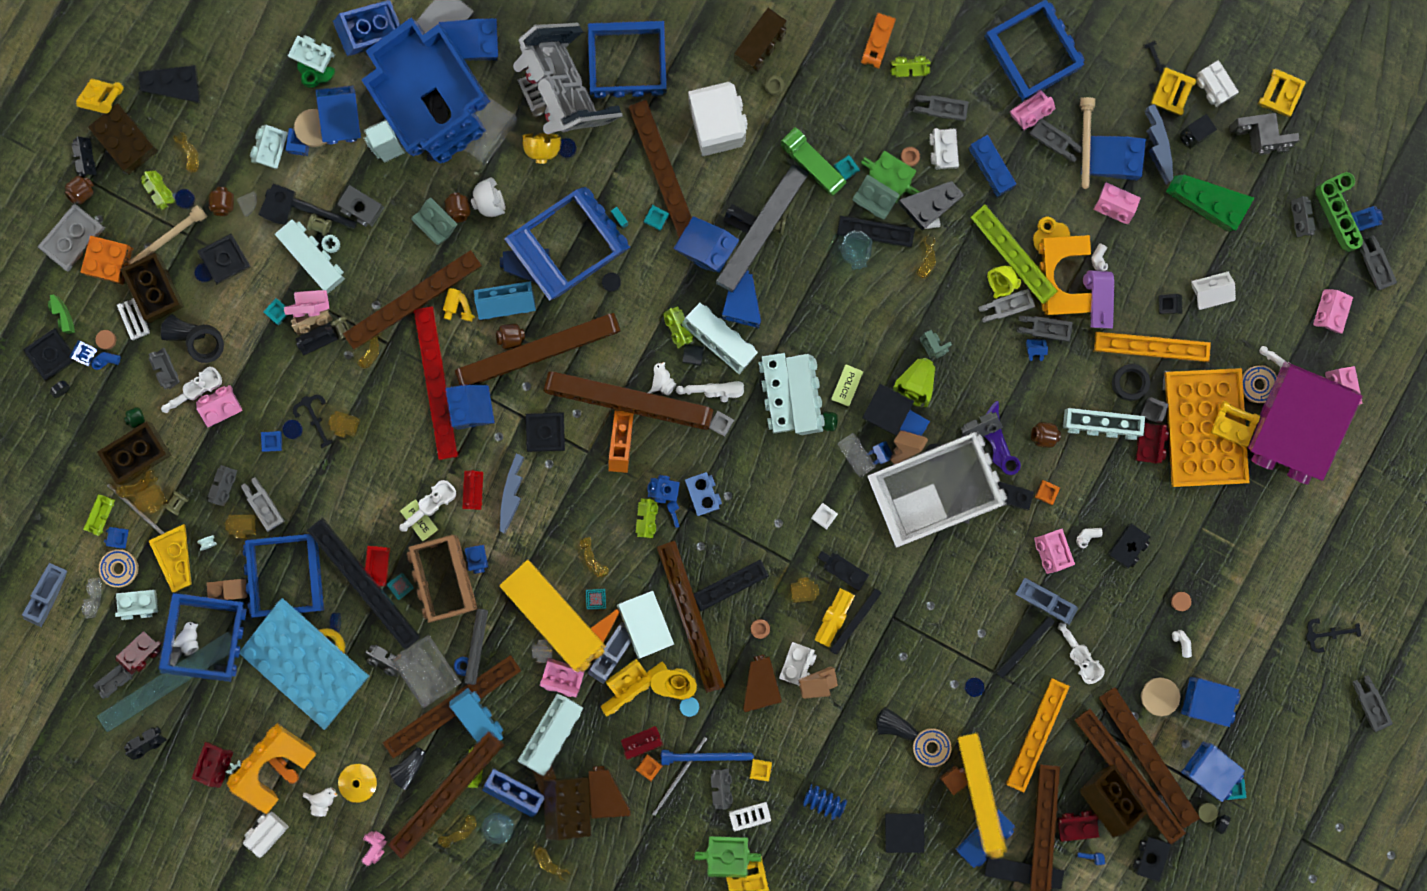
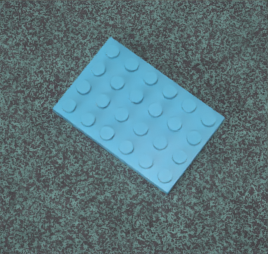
M283 598L275 605L240 650L242 657L324 730L369 677L368 674Z

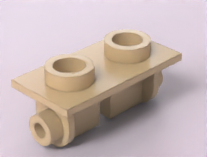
M327 309L320 311L318 316L308 317L307 313H305V316L293 317L294 319L291 320L295 332L301 335L308 333L318 326L327 324L333 318Z

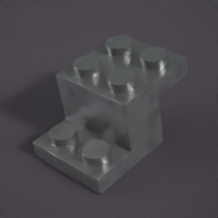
M1276 113L1237 118L1229 126L1230 133H1236L1237 135H1244L1249 131L1252 153L1259 152V155L1269 154L1271 150H1277L1278 152L1289 151V148L1294 147V144L1300 141L1299 133L1279 136Z

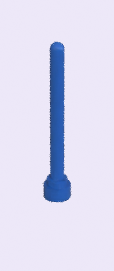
M661 750V765H669L673 761L753 760L754 758L753 753L669 752V750Z

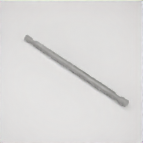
M110 483L107 485L109 489H112L118 497H120L128 506H130L137 514H139L156 531H158L161 535L164 534V532L156 524H154L147 516H145L118 490H115Z
M706 737L702 739L701 744L698 745L694 753H698L700 751L702 745L707 740ZM692 761L686 763L658 804L656 810L652 813L656 816L658 810L662 807Z

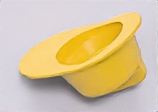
M680 668L658 671L651 679L652 690L661 696L684 700L692 697L697 690L695 679L686 670Z

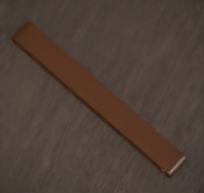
M611 313L455 370V374L460 386L476 385L621 332L615 313Z
M548 372L543 389L545 393L553 396L703 430L710 429L714 412L712 408L557 372Z

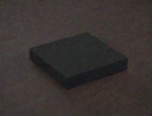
M232 233L197 251L216 285L250 268L249 262Z
M57 328L52 329L23 349L44 381H48L76 361L69 357L72 350Z
M879 384L862 419L897 436L914 401Z
M564 412L525 414L527 452L565 451Z
M885 813V853H925L924 813Z

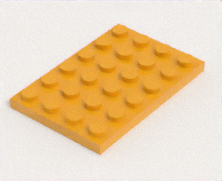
M1242 368L1165 372L1166 404H1169L1167 408L1172 487L1249 483L1247 447L1211 433L1223 401H1227L1231 406L1245 411ZM1228 412L1226 413V418L1246 425L1245 419Z

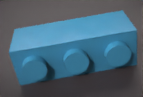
M531 281L474 290L479 320L536 311Z
M467 688L449 701L451 709L477 743L488 731L493 732L499 740L503 739L502 726L498 721L494 722L491 719L492 714L486 706L482 707L479 703L481 699L475 691L471 692Z

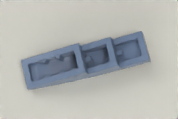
M1153 104L1145 110L1152 125L1147 130V133L1154 145L1149 150V153L1167 185L1173 180L1172 156L1163 121L1156 105Z
M517 453L509 470L503 491L500 511V532L506 533L522 500L515 495L523 480L517 473L525 458Z

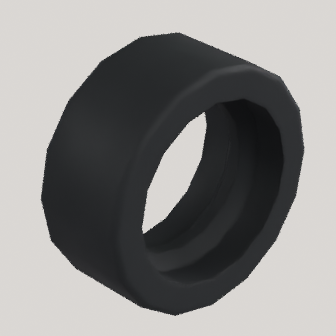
M202 324L190 330L186 337L189 355L198 362H213L223 352L224 342L221 333L211 325ZM204 333L213 335L216 339V347L212 352L200 354L194 349L193 344L197 336Z
M1124 365L1113 375L1112 387L1116 395L1121 399L1127 401L1137 400L1143 397L1149 390L1150 377L1147 371L1140 365ZM1129 371L1136 372L1142 379L1140 390L1133 394L1126 393L1120 386L1121 376Z

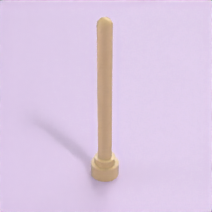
M1090 97L1080 99V108L1084 112L1082 188L1084 189L1089 187L1091 111L1095 108V98Z
M196 205L191 209L192 212L189 213L190 215L132 258L128 264L151 255L194 221H202L207 215L199 205Z

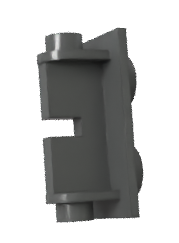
M1304 196L1291 200L1297 238L1305 235H1314L1316 230L1314 219L1307 216L1313 214L1311 200Z
M165 347L157 353L152 352L149 354L150 358L148 359L153 370L160 369L161 371L156 373L161 387L172 389L180 383L178 374L174 370Z
M990 412L980 417L982 423L978 424L975 419L964 424L961 430L964 437L975 432L983 437L1003 428L997 413Z
M223 465L217 469L214 481L219 482L218 486L212 484L207 496L209 497V502L225 507L232 484L236 478L237 470Z
M371 645L365 653L367 663L373 667L378 666L382 668L384 673L389 676L394 675L398 678L400 670L405 666L403 660L393 654L386 659L385 656L388 651L378 645Z
M119 664L93 686L100 691L99 695L103 699L105 697L108 698L117 690L118 686H122L128 680H131L133 675Z
M729 769L712 770V788L718 787L719 790L712 791L713 805H715V809L724 810L731 808L733 796L730 793L732 779Z

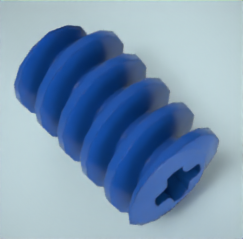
M811 784L805 796L803 806L805 807L810 803V810L818 807V814L825 810L824 817L831 813V820H834L842 815L847 800L844 799L840 803L839 796L833 799V793L830 792L826 796L825 789L819 793V786H815L812 789Z

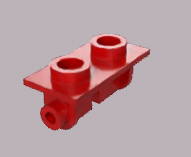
M464 471L462 509L482 510L484 472Z

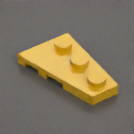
M185 524L149 540L172 593L192 585Z

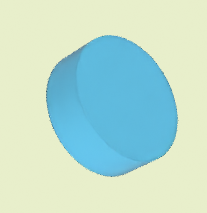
M693 697L684 699L680 703V710L685 716H694L699 710V703Z

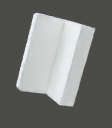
M1229 272L1192 281V288L1197 295L1199 310L1232 302L1236 299L1235 282Z

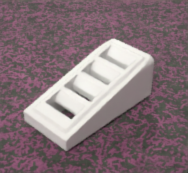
M526 77L519 79L518 82L533 115L536 117L543 114L547 108L543 97L531 101L538 96H542L540 91L537 90L528 94L538 88V83L525 88V85L530 82Z
M767 802L729 811L734 831L771 821ZM759 808L763 809L765 817L763 819L760 817ZM752 810H755L757 820L753 821ZM745 812L748 813V817H749V821H750V822H748V823H746V821H745V817H744V813H745ZM740 814V818L742 821V824L738 825L736 815Z

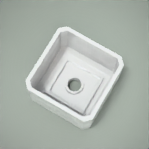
M725 82L688 91L690 110L702 156L742 147L746 141L748 124L745 114L742 115L741 113L743 111L741 96H737L735 85Z

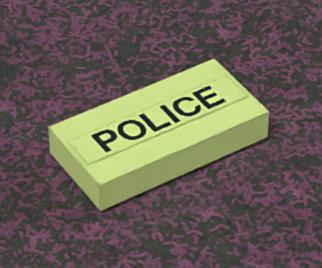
M845 364L831 400L849 407L863 371Z
M415 499L400 510L406 520L419 510L418 501ZM424 515L412 526L423 542L438 531L436 525L427 515Z

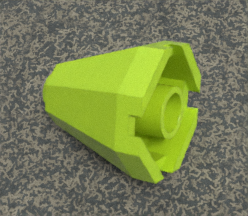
M927 358L917 359L897 379L893 391L899 392L901 395L913 400L914 406L920 407L921 404H924V407H928L933 392L935 374L933 362Z

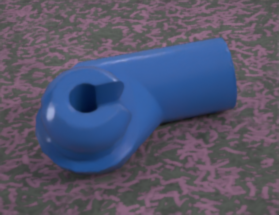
M102 352L92 360L91 366L93 369L99 370L108 363L119 365L121 357Z

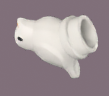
M665 362L657 363L653 369V385L648 393L653 394L656 391H661L662 394L668 396L677 384L670 378L669 372L665 369Z
M193 622L185 624L183 631L175 639L173 647H180L181 652L186 656L195 653L199 649L198 642L196 641V628L198 624Z
M327 788L314 795L303 793V797L312 804L310 807L311 814L315 816H326L329 810L328 806L332 804L333 798L338 796L334 788Z

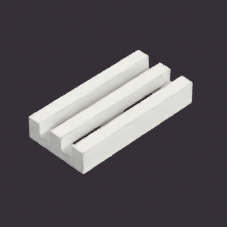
M134 298L117 305L132 341L150 334L146 321H144ZM132 304L134 305L136 313L143 327V332L140 331L134 313L131 309L130 305ZM124 307L127 308V311H128V313H129V316H130V318H131V321H132V323H133V326H134V328H135V330H136V333H137L136 335H135L134 332H133V329H132L131 324H130V322H129V320H128V317H127V315H126V312H125V310H124Z

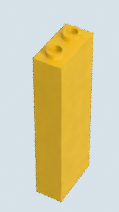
M529 560L525 561L499 585L574 671H585L590 666L589 662L591 660L599 658L605 652L604 649L607 646Z
M977 733L958 737L985 854L991 856L992 859L1003 857V853L1007 852L980 738Z

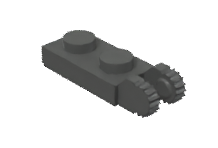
M932 95L931 97L915 96L916 101L929 103V108L914 107L913 112L966 121L968 101Z
M1042 118L1029 134L1073 163L1077 158L1066 151V147L1069 145L1070 148L1079 153L1083 151V148L1072 141L1071 137Z
M1370 236L1369 242L1374 252H1369L1364 241L1360 251L1364 255L1363 259L1375 287L1379 291L1396 284L1397 281L1376 237Z
M1019 316V321L1033 323V328L1019 327L1017 328L1018 333L1070 342L1073 322L1037 316Z
M1369 675L1364 676V682L1369 689L1366 693H1364L1358 680L1353 681L1355 691L1359 695L1358 699L1373 732L1393 725L1378 690L1375 689Z

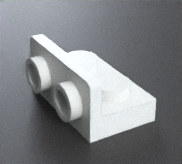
M934 128L933 134H930V145L934 146V153H931V163L935 164V169L958 168L956 129L938 130V128Z
M792 642L779 678L799 686V679L810 675L807 670L809 665L813 666L817 656L814 654L815 650Z

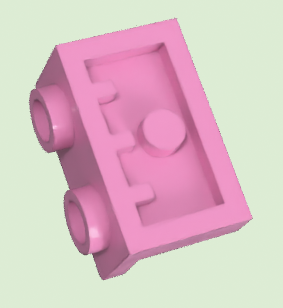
M1063 529L1034 538L1036 549L1039 551L1042 560V566L1047 574L1075 565Z

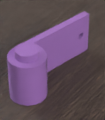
M1089 270L1083 277V284L1087 289L1092 290L1091 328H1113L1114 275L1110 271Z

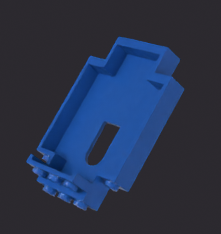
M410 18L366 50L377 69L364 77L362 81L407 153L414 157L426 150L434 160L441 164L449 161L453 154L464 150L467 144L473 140H478L487 131L475 112L483 110L491 101L446 31L439 24L424 33L420 25L413 18ZM437 88L451 110V117L444 124H439L435 121L422 100L424 96Z

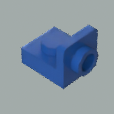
M1376 206L1351 214L1359 231L1382 225L1383 214L1381 209L1377 210Z
M479 545L465 548L468 571H473V574L485 572L484 568L489 567L485 546Z

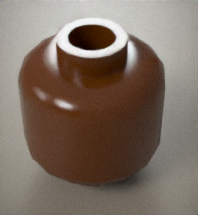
M75 176L65 185L66 191L64 194L73 204H83L93 195L92 187L94 185L87 177Z
M217 187L216 190L211 191L209 194V210L216 216H228L234 209V194L228 191L226 187Z
M452 193L444 201L445 212L455 222H463L470 215L469 201L466 196L460 195V193Z
M516 323L500 325L499 329L496 330L497 344L501 345L503 349L519 347L522 340H525L524 330L520 329Z
M1039 422L1031 431V440L1038 447L1053 448L1061 439V432L1058 431L1057 425L1053 423Z

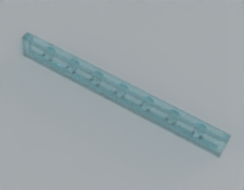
M226 632L174 667L206 670L229 655L232 640L231 634ZM163 673L97 717L106 732H110L193 677Z

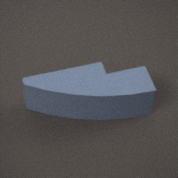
M51 563L48 564L30 596L31 600L22 614L24 620L42 627L59 594L67 574L66 570Z
M1024 578L1015 594L1068 625L1078 610L1077 606Z
M623 622L620 623L606 644L605 652L596 659L587 673L602 684L605 683L631 643Z

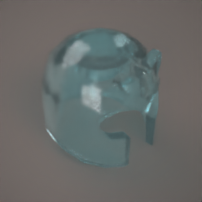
M860 231L847 233L841 246L842 258L845 262L852 265V270L867 267L866 262L869 260L872 252L871 238Z
M492 813L484 819L482 833L488 842L501 844L513 836L511 835L513 833L512 826H515V823L505 813Z

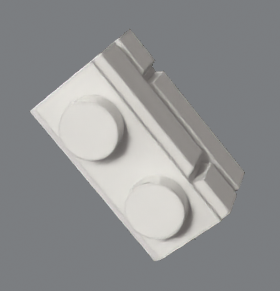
M1219 60L1196 75L1197 84L1200 88L1206 90L1208 101L1216 107L1239 93Z
M273 812L264 813L257 820L259 825L255 829L250 828L244 835L246 839L243 844L259 858L263 857L288 829V825Z

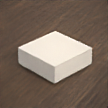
M822 503L811 519L827 530L838 514Z

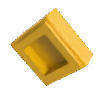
M753 759L750 779L769 781L772 762Z

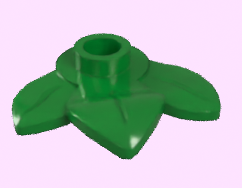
M300 62L297 65L299 72L302 74L301 82L307 88H314L319 83H326L335 74V68L326 67L324 73H321ZM310 76L314 77L312 82H308Z

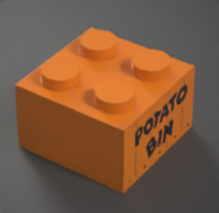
M90 236L80 273L123 285L125 278L120 269L129 265L133 248L126 244Z

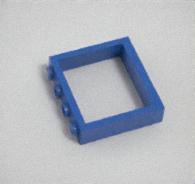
M1043 0L988 31L985 35V39L1022 102L1080 70L1084 65L1083 55L1076 51L1073 38L1066 34L1063 21L1056 17L1053 4L1048 3L1047 0ZM1043 10L1074 64L1028 89L997 34Z
M664 21L588 24L591 95H594L595 98H604L606 95L624 97L625 94H632L634 97H641L647 93H651L652 96H661L663 93H667ZM659 33L661 85L596 87L595 35Z
M310 534L245 540L243 555L246 556L247 564L244 565L245 575H248L246 592L247 595H250L248 608L251 617L268 616L272 611H261L255 546L307 541L313 606L294 607V609L298 613L324 610L319 546Z
M173 593L159 667L160 673L231 682L232 676H236L237 665H234L235 657L239 658L240 646H237L238 639H242L244 628L240 627L241 621L245 620L247 609H244L243 602ZM181 605L236 612L226 673L170 666Z

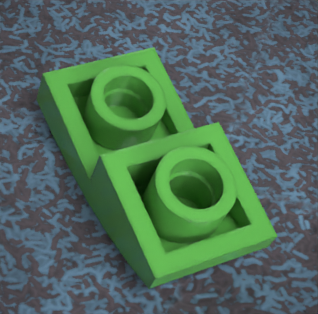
M50 295L48 307L53 315L60 316L58 319L60 330L66 334L75 333L71 315L64 302L58 296Z

